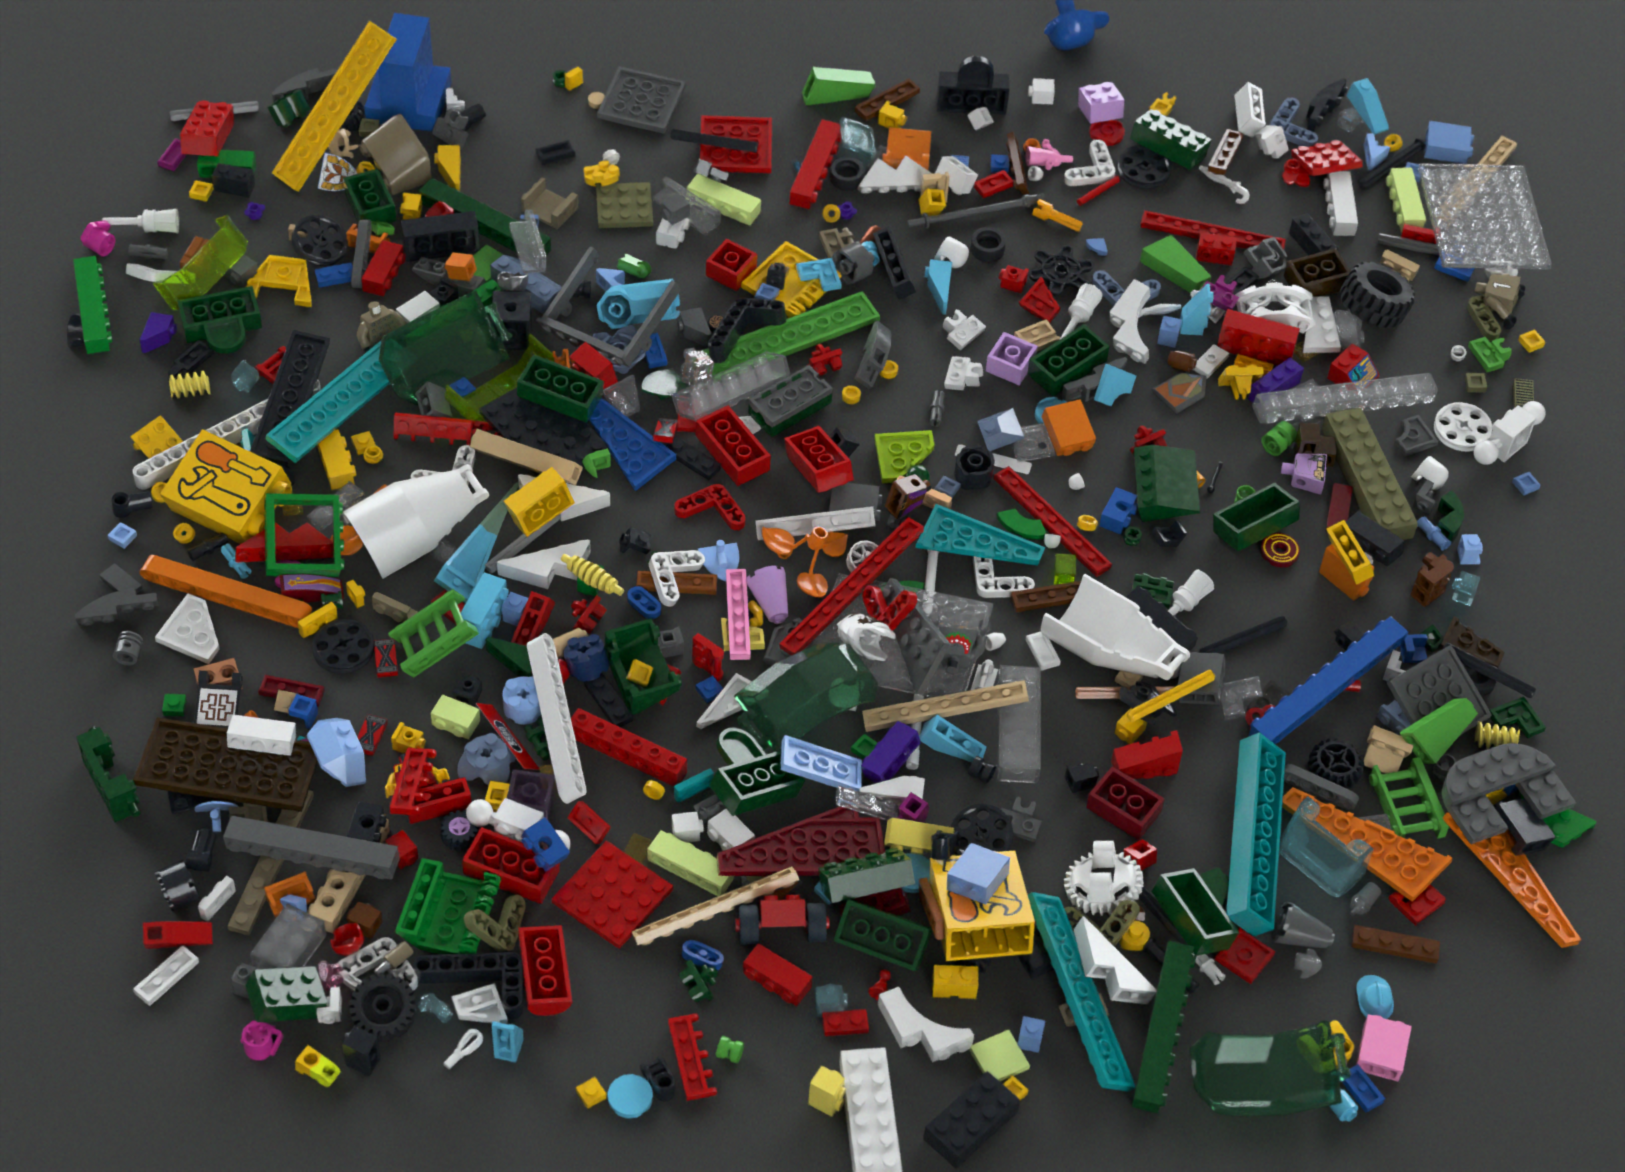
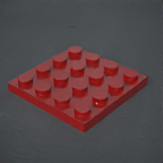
M701 115V133L758 142L757 152H749L700 144V159L712 163L711 167L723 172L771 173L772 118Z
M606 840L552 898V903L620 949L633 935L632 931L637 930L673 891V885Z

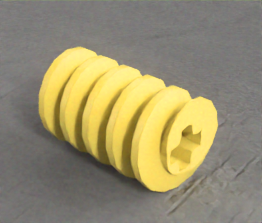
M201 371L200 377L194 372L192 378L189 373H186L185 379L182 378L181 374H178L177 380H175L173 375H170L171 398H173L174 393L177 398H180L181 393L186 398L189 392L194 397L197 391H199L200 395H204V390L211 394L209 378L204 371Z
M1478 722L1474 742L1478 741L1479 748L1482 747L1483 743H1486L1487 749L1492 744H1494V747L1509 743L1518 744L1520 729L1516 733L1515 728L1511 727L1507 731V727L1503 726L1499 731V726L1495 724L1491 730L1490 723H1486L1483 728L1482 722Z

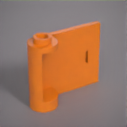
M889 127L887 154L883 153L882 161L897 169L905 156L928 170L931 131Z

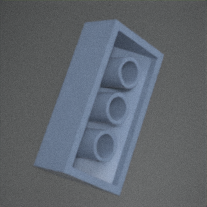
M502 255L490 265L491 279L497 282V275L501 272H508L513 276L517 272L521 275L528 274V283L524 292H531L532 307L543 315L562 288L516 257Z

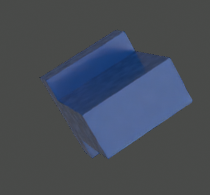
M394 13L387 33L397 40L376 72L364 107L366 119H377L382 125L391 117L401 114L411 129L432 132L438 117H441L446 102V88L451 86V70L448 67L433 66L430 19L428 17Z

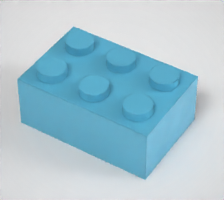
M483 573L461 611L463 620L477 627L479 632L478 635L466 642V644L482 649L486 643L485 639L492 637L494 627L497 628L500 623L502 605L507 599L509 592L505 579Z

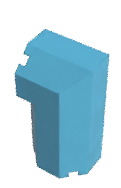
M666 279L611 286L597 303L599 320L603 323L606 322L611 329L626 327L629 324L643 323L670 282L674 280ZM679 294L661 321L676 319L679 316L680 310L676 311V306H680Z

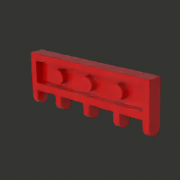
M395 413L394 439L398 440L399 434L411 435V441H415L416 436L430 437V443H435L436 437L449 439L450 445H454V439L467 440L466 444L470 446L472 420Z
M407 748L390 804V814H420V808L414 805L416 801L421 802L424 800V794L418 791L420 786L428 785L429 780L423 777L424 771H432L433 764L427 762L428 758L436 757V750Z
M698 1014L668 1019V1026L686 1101L715 1096L717 1094L716 1088H707L706 1079L713 1076L712 1070L703 1071L701 1059L708 1057V1052L706 1050L698 1051L696 1040L703 1038V1032H694L692 1022L699 1020Z

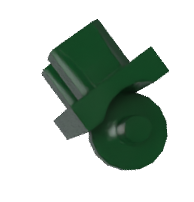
M692 960L687 961L686 965L688 968L679 973V976L686 986L696 981L697 985L688 990L692 1000L695 1003L704 998L711 1001L715 997L707 982L711 986L715 985L716 981L714 978L718 975V971L714 967L708 968L705 964L701 966L703 971L701 973Z

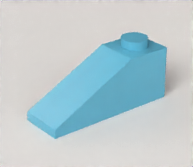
M1368 78L1353 82L1347 98L1374 135L1387 131L1389 126L1377 91Z
M930 259V266L925 268V277L928 278L927 286L941 313L946 315L952 262Z
M939 715L924 723L919 736L920 741L932 749L973 762L976 756L983 758L987 748Z
M493 1021L494 1058L516 1063L523 1043V1029L513 1024L507 1025Z

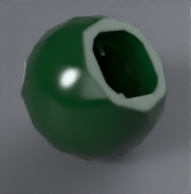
M913 465L907 470L906 477L915 474L922 481L930 480L929 471L923 465Z

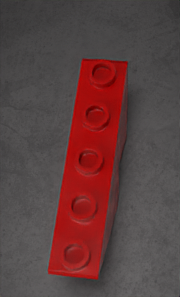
M308 522L291 533L275 523V561L333 557V542ZM265 530L236 547L235 562L265 561Z

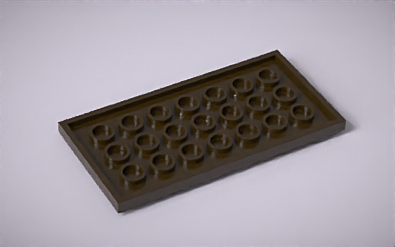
M156 718L133 778L135 786L302 812L318 764L309 741L295 739L291 756L229 748L227 745V728Z

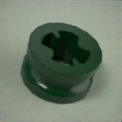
M564 70L555 71L553 73V84L557 87H565V74L567 72Z
M1134 526L1128 527L1124 533V542L1129 546H1137L1141 541L1142 531Z

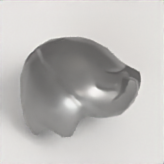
M501 272L497 275V282L502 291L524 292L528 283V274L521 275L517 272L513 276L511 273Z

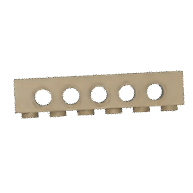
M388 819L385 827H381L380 843L382 844L390 831ZM330 869L324 887L321 886L318 890L315 903L309 906L307 916H309L310 925L334 934L335 929L339 926L366 875Z

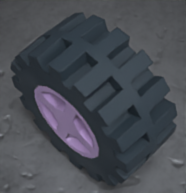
M456 810L455 814L450 812L449 817L446 815L444 821L441 822L442 842H444L446 847L449 846L451 850L456 848V851H460V849L466 851L467 847L471 846L477 836L479 827L472 825L468 821L466 811L463 810V813H460V810Z

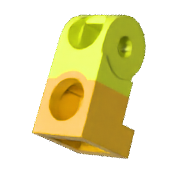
M308 1045L295 1061L296 1071L301 1074H307L325 1087H330L341 1072L336 1064Z

